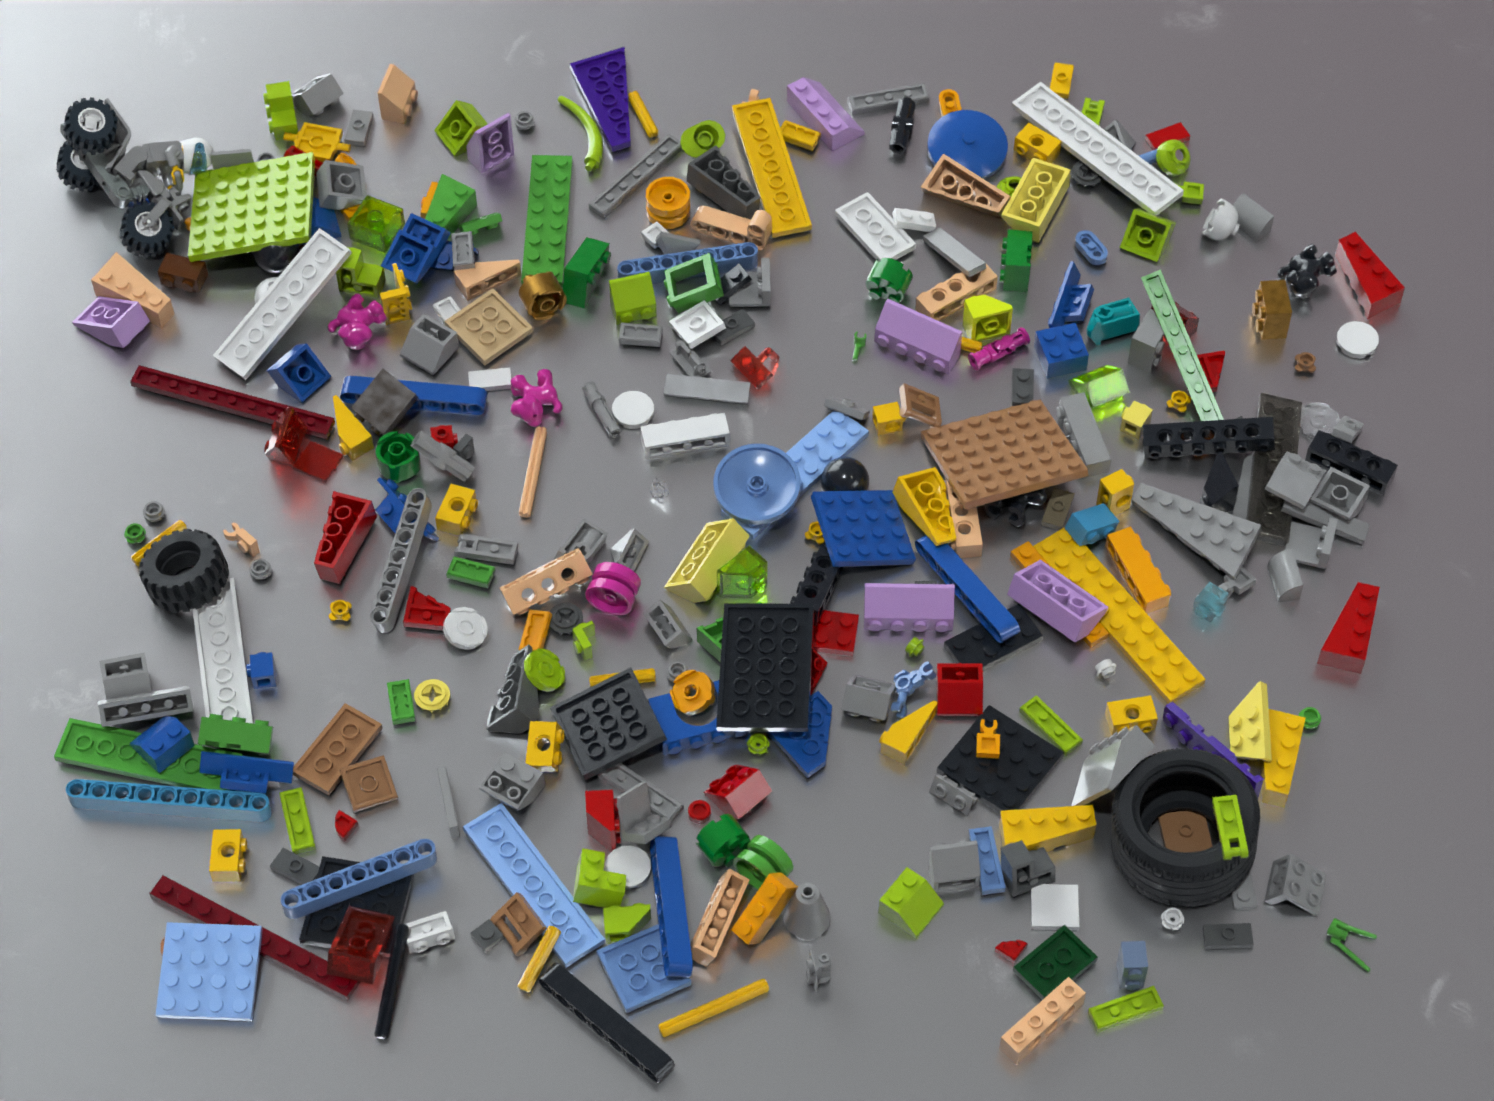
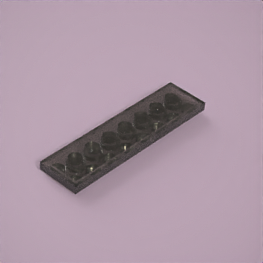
M1261 393L1259 396L1257 418L1273 417L1275 450L1267 452L1253 451L1246 520L1261 525L1262 530L1256 540L1286 546L1290 539L1292 515L1281 511L1285 500L1265 490V487L1285 453L1288 451L1298 454L1302 402Z

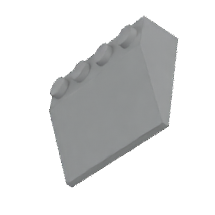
M1137 725L1129 729L1124 727L1119 733L1115 732L1112 736L1106 737L1100 743L1097 742L1088 750L1090 755L1084 760L1071 806L1085 805L1111 792L1155 746Z

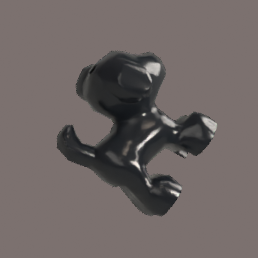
M1314 244L1306 246L1300 254L1291 258L1288 265L1281 267L1277 272V276L1281 279L1287 275L1285 281L1288 283L1290 291L1301 299L1310 297L1312 291L1317 289L1319 285L1317 277L1323 274L1331 277L1337 273L1334 259L1329 252H1325L1319 258L1315 257L1318 250Z
M1045 488L984 504L985 514L992 519H996L1000 514L1001 508L1008 507V511L1011 513L1009 517L1010 523L1016 527L1022 526L1026 520V515L1024 514L1026 505L1040 506L1046 502Z

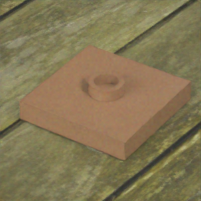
M384 755L340 768V774L353 813L398 800Z
M1187 810L1165 813L1157 818L1165 848L1177 852L1192 853L1213 847L1204 815Z

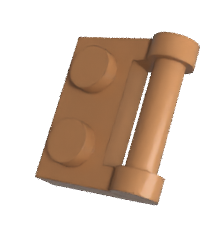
M903 383L899 388L901 400L900 416L904 418L910 417L929 425L930 428L940 427L942 418L939 397Z
M518 892L490 918L492 923L512 946V952L516 957L523 955L527 951V947L547 929L524 896ZM506 917L521 935L522 939L520 941L506 924Z

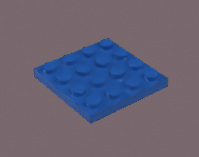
M893 490L815 491L812 493L811 500L833 567L914 564L916 557L898 504L892 493Z

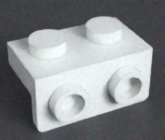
M446 911L406 923L409 927L406 940L409 953H420L429 947L445 945L455 939L454 930Z

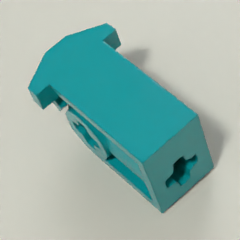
M1130 298L1100 305L1092 313L1086 335L1096 345H1101V340L1136 331L1140 325V313Z

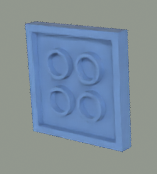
M659 924L597 950V956L626 1014L692 985L690 977L665 976Z

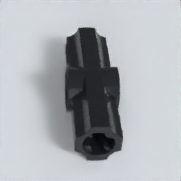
M908 97L899 100L896 116L894 115L892 120V135L889 149L895 154L906 152L909 136L912 135L916 102Z

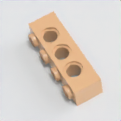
M987 264L985 270L971 277H968L963 272L956 273L950 279L943 283H938L927 292L920 293L916 297L915 310L937 321H941L964 308L965 299L973 296L987 295L997 288L998 276Z
M945 478L946 497L949 500L950 516L953 518L956 541L949 542L950 547L960 558L982 557L983 542L977 507L964 509Z
M577 548L500 587V590L513 615L516 613L521 615L529 611L530 606L536 603L541 605L547 602L551 595L555 593L558 595L563 594L569 590V586L575 583L577 585L585 583L589 580V576L593 574L581 550ZM565 568L572 569V574L568 578L561 576ZM546 578L552 579V585L549 588L541 586L542 581ZM526 588L533 590L529 598L522 597V591Z
M730 868L720 877L691 941L692 960L706 967L715 959L750 879Z
M1068 977L1001 1037L999 1049L1015 1065L1019 1064L1084 1005L1086 992Z

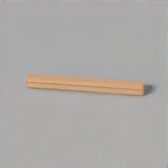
M537 426L535 428L519 508V515L522 518H529L531 516L547 435L545 427Z

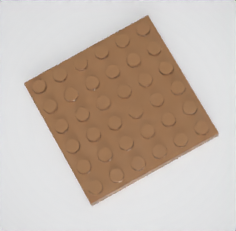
M1041 399L921 431L923 442L964 509L1088 476L1087 467Z

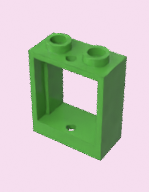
M710 253L664 270L666 279L663 282L669 293L666 296L669 306L674 307L678 313L684 312L704 300L707 303L724 296L718 265ZM705 271L706 285L678 295L676 282Z

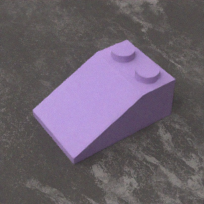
M509 113L475 131L466 146L468 160L481 174L514 156L511 115Z
M99 296L72 323L74 326L110 346L123 348L129 345L131 340L144 330V327L150 320L137 301Z

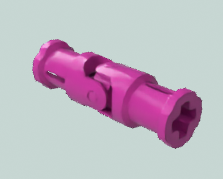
M1020 327L1017 329V332L1011 335H1004L1001 340H996L983 346L982 350L976 353H969L968 359L971 367L978 371L981 369V366L989 362L993 363L1006 354L1015 352L1016 348L1022 345L1030 344L1028 332Z

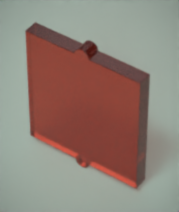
M310 441L305 450L300 452V457L294 464L293 469L326 483L333 471L337 470L336 467L344 456L339 452Z

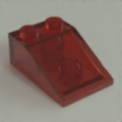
M287 407L279 414L277 421L273 422L270 441L268 440L265 444L264 452L270 461L294 467L308 427L292 407Z
M349 906L328 952L327 974L373 984L381 966L395 916Z

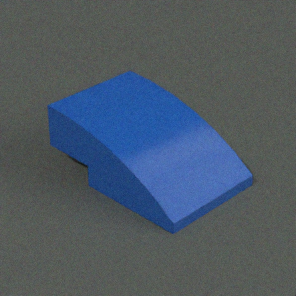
M411 213L403 230H398L381 267L393 272L392 264L396 263L398 270H403L406 279L418 283L440 254L451 233L445 228Z

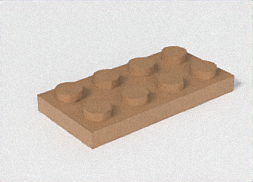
M345 703L294 765L293 775L329 796L342 780L340 768L355 764L383 729L382 724Z

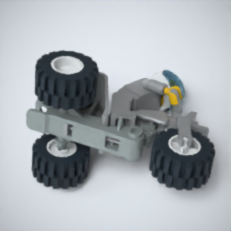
M92 97L89 100L81 98L80 103L78 101L73 102V106L68 108L64 123L60 126V132L66 141L59 149L56 163L59 179H64V185H71L70 189L75 190V188H79L81 192L84 189L91 191L93 186L95 188L101 186L112 203L118 208H126L133 201V208L129 207L126 213H124L119 235L123 246H127L128 252H135L134 255L137 257L139 254L143 255V258H147L148 255H151V258L156 257L157 253L161 255L164 249L166 250L169 247L174 228L176 230L181 229L183 218L180 213L186 211L191 202L189 194L181 195L184 182L183 173L195 175L206 172L207 168L212 164L211 152H214L212 145L202 138H191L181 143L179 141L153 142L142 144V147L134 146L125 155L131 137V130L109 98L105 99L104 104L103 100L94 101ZM157 176H161L163 182L159 180ZM146 197L150 201V204L146 203Z

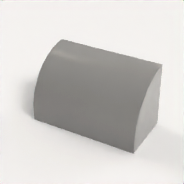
M1243 193L1233 204L1238 211L1237 223L1240 224L1239 229L1258 242L1271 232L1274 215Z
M1287 549L1274 555L1267 565L1278 602L1299 600L1303 589V582L1293 549Z
M662 600L657 601L643 613L666 647L678 648L693 640L673 609Z

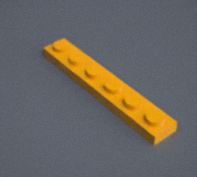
M1029 541L1013 549L1010 553L1012 559L1021 569L1039 560L1048 564ZM1098 622L1089 635L1082 639L1092 648L1107 639L1109 632Z

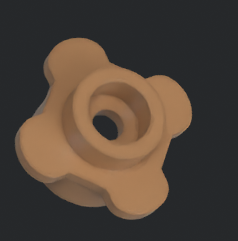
M1308 352L1295 356L1297 365H1295L1296 371L1315 372V356Z

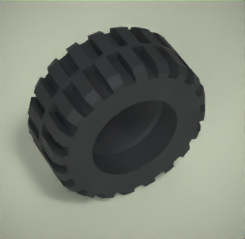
M184 529L182 532L177 530L168 536H162L161 540L153 542L151 548L145 551L144 558L141 559L139 565V576L152 602L160 607V609L170 610V612L179 613V611L184 613L190 612V609L194 608L197 610L202 608L203 604L212 602L213 597H218L222 591L221 588L225 587L229 576L228 563L216 539L212 535L196 529L194 531ZM189 566H194L191 570L183 574L174 576L178 571Z

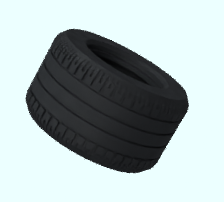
M1173 748L1149 755L1144 760H1141L1121 780L1114 796L1111 847L1115 862L1126 880L1137 891H1140V893L1148 896L1150 899L1157 900V902L1167 903V905L1171 904L1172 906L1177 905L1178 907H1194V905H1204L1222 899V897L1233 892L1244 881L1253 866L1260 827L1258 798L1250 781L1243 772L1234 766L1233 763H1230V761L1217 756V754H1212V752L1193 748ZM1237 795L1248 847V858H1240L1238 856L1224 861L1221 842L1199 852H1177L1161 846L1147 833L1152 823L1158 817L1174 810L1198 812L1211 820L1218 829L1212 803L1213 797ZM1238 842L1230 843V848L1239 847Z

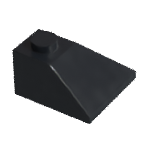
M1222 452L1217 454L1203 488L1200 504L1223 512H1230L1234 510L1239 485Z

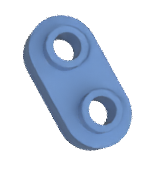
M1088 230L1077 233L1075 246L1083 256L1093 265L1104 264L1107 260L1108 250L1095 234Z

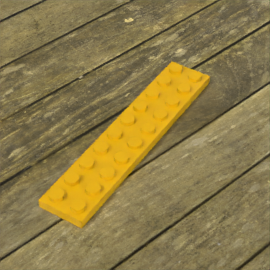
M1065 527L1033 546L1053 569L1109 607L1099 621L1109 632L1108 637L1168 704L1170 702L1175 703L1205 684L1206 679L1089 548L1086 545L1079 546L1066 531Z

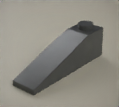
M527 645L513 654L504 676L507 681L497 693V696L500 697L496 706H492L489 712L486 726L488 731L521 734L529 729L530 721H538L539 699L537 687L530 682L524 670V661L526 656L532 652V646Z

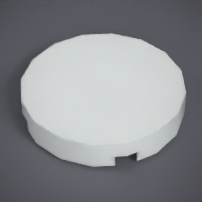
M1359 321L1344 324L1340 327L1336 336V344L1341 348V352L1351 358L1362 359L1367 355L1371 356L1376 351L1379 343V336L1376 330L1371 325Z
M639 391L624 392L615 398L612 404V415L616 423H620L624 428L638 429L641 426H646L648 421L653 418L654 404L652 399L645 393Z
M460 607L455 608L447 615L444 620L443 631L446 639L452 645L460 649L469 650L475 649L482 644L487 636L488 626L484 617L477 614L476 610Z
M632 845L621 846L614 849L607 856L605 871L625 874V890H631L630 888L635 887L637 889L648 881L651 874V862L647 853L641 848Z

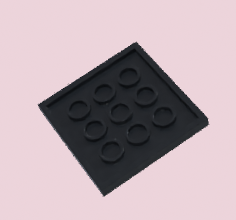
M631 667L550 707L557 723L564 730V738L584 780L667 740Z
M988 705L983 714L978 717L939 764L936 772L942 776L946 775L947 778L959 784L958 787H963L971 793H975V797L1000 813L1003 810L1022 809L1063 758L1064 752ZM982 719H985V726L988 728L993 726L994 720H997L998 726L995 734H1000L999 759L976 757L977 733H981L980 722Z
M322 856L316 879L360 862ZM382 868L377 872H384L386 869ZM414 874L306 915L299 938L300 944L389 958L395 927L397 924H402ZM358 877L355 880L360 881L364 877ZM337 885L333 889H339L342 886ZM313 894L311 898L318 897L320 894Z

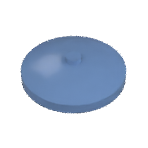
M748 444L732 450L718 464L713 479L715 498L721 509L735 520L753 525L771 523L784 517L796 504L801 488L800 473L792 458L784 451L767 444Z

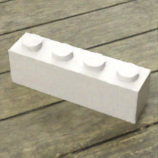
M714 413L708 416L690 417L683 420H671L665 423L641 426V440L646 459L730 446V433L725 413Z

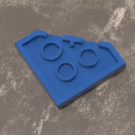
M817 691L810 696L808 732L765 731L807 778L822 769L826 764L832 705Z

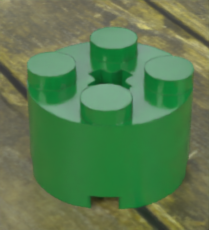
M886 257L882 258L881 261L877 259L865 281V285L869 290L868 295L876 300L883 298L900 303L909 288L913 274L909 269L908 271L903 269L904 264L897 260Z
M393 431L383 435L377 442L378 445L375 453L378 469L385 478L391 479L395 483L413 477L421 469L419 451L410 446L414 439L411 434L406 432L405 434H400L398 431Z
M723 814L720 816L722 820L716 823L714 820L709 822L696 838L699 841L696 843V846L715 867L723 865L730 867L734 865V858L740 851L746 849L747 844L751 841L749 835L731 814Z

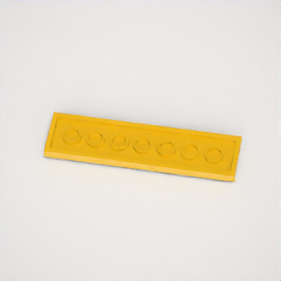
M771 98L732 105V113L758 194L761 197L760 201L763 210L769 213L772 218V238L812 230L808 211Z

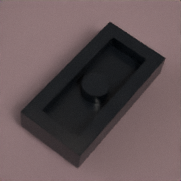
M737 264L720 278L724 296L715 300L721 305L752 280L740 264Z

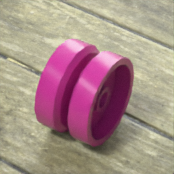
M614 562L600 563L596 566L592 575V581L585 592L586 599L594 608L604 613L620 616L628 614L633 607L635 596L638 594L641 586V579L633 570L622 564Z

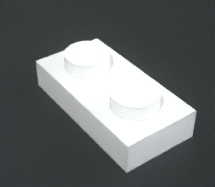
M895 208L893 211L896 228L931 232L936 228L933 213Z

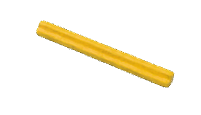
M762 978L658 1025L659 1032L662 1037H667L768 992L769 985Z

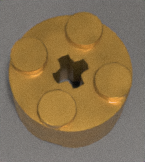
M551 271L527 275L519 289V297L525 309L536 320L551 318L555 315L554 312L557 309L561 311L567 301L563 289Z

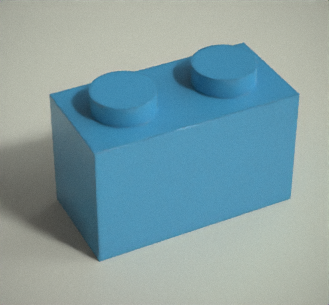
M1103 503L1072 513L1065 529L1079 546L1093 544L1104 538L1107 539L1108 534L1116 532L1115 529L1120 521Z

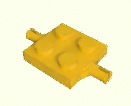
M304 122L297 134L285 132L283 136L284 141L295 142L294 146L306 153L313 152L315 158L323 163L325 160L332 161L338 150L348 153L351 150V144L340 143L343 131L339 128Z

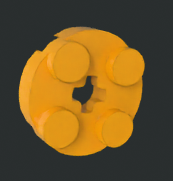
M696 670L682 672L675 678L673 689H670L674 707L686 716L703 712L715 701V688L712 680L705 673L697 672ZM691 688L697 690L695 695L692 697L688 696V694H690Z

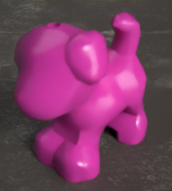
M356 293L351 297L347 305L339 310L337 318L328 324L327 329L329 332L334 333L336 328L341 326L338 335L342 338L344 344L358 351L366 346V342L372 337L373 333L369 328L370 324H382L387 317L383 307L376 300H373L364 308L361 304L364 301L363 297Z
M548 369L538 371V386L530 385L524 375H516L510 381L512 394L515 397H523L512 403L511 413L535 428L542 423V405H553V412L555 414H559L563 410L562 403L559 401L557 391L553 386L552 373Z

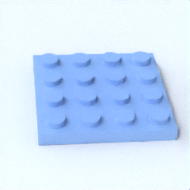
M167 922L156 1017L253 1021L263 928L252 925Z

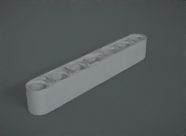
M421 488L411 490L407 496L370 612V620L380 633H388L395 626L432 509V503L428 495ZM386 617L385 620L379 622L380 619Z

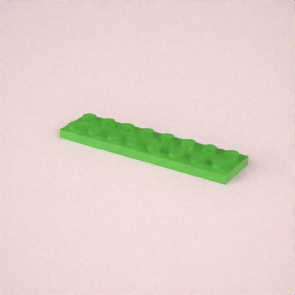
M532 155L521 284H523V279L527 275L551 271L557 278L560 286L563 287L572 156Z
M69 718L54 758L58 762L177 787L227 790L220 788L222 775L199 773L201 752L243 756V754L194 744V747L161 773H158L129 744L142 733L111 726L102 727L101 724Z

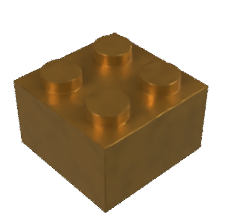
M1260 281L1259 289L1255 291L1256 303L1252 305L1253 315L1257 316L1256 330L1260 332L1261 340L1286 338L1292 316L1286 281Z

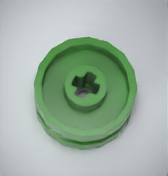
M762 835L754 836L747 844V848L740 851L733 860L736 871L750 879L748 884L757 891L770 873L782 872L788 877L794 868L792 860L787 853L773 840Z

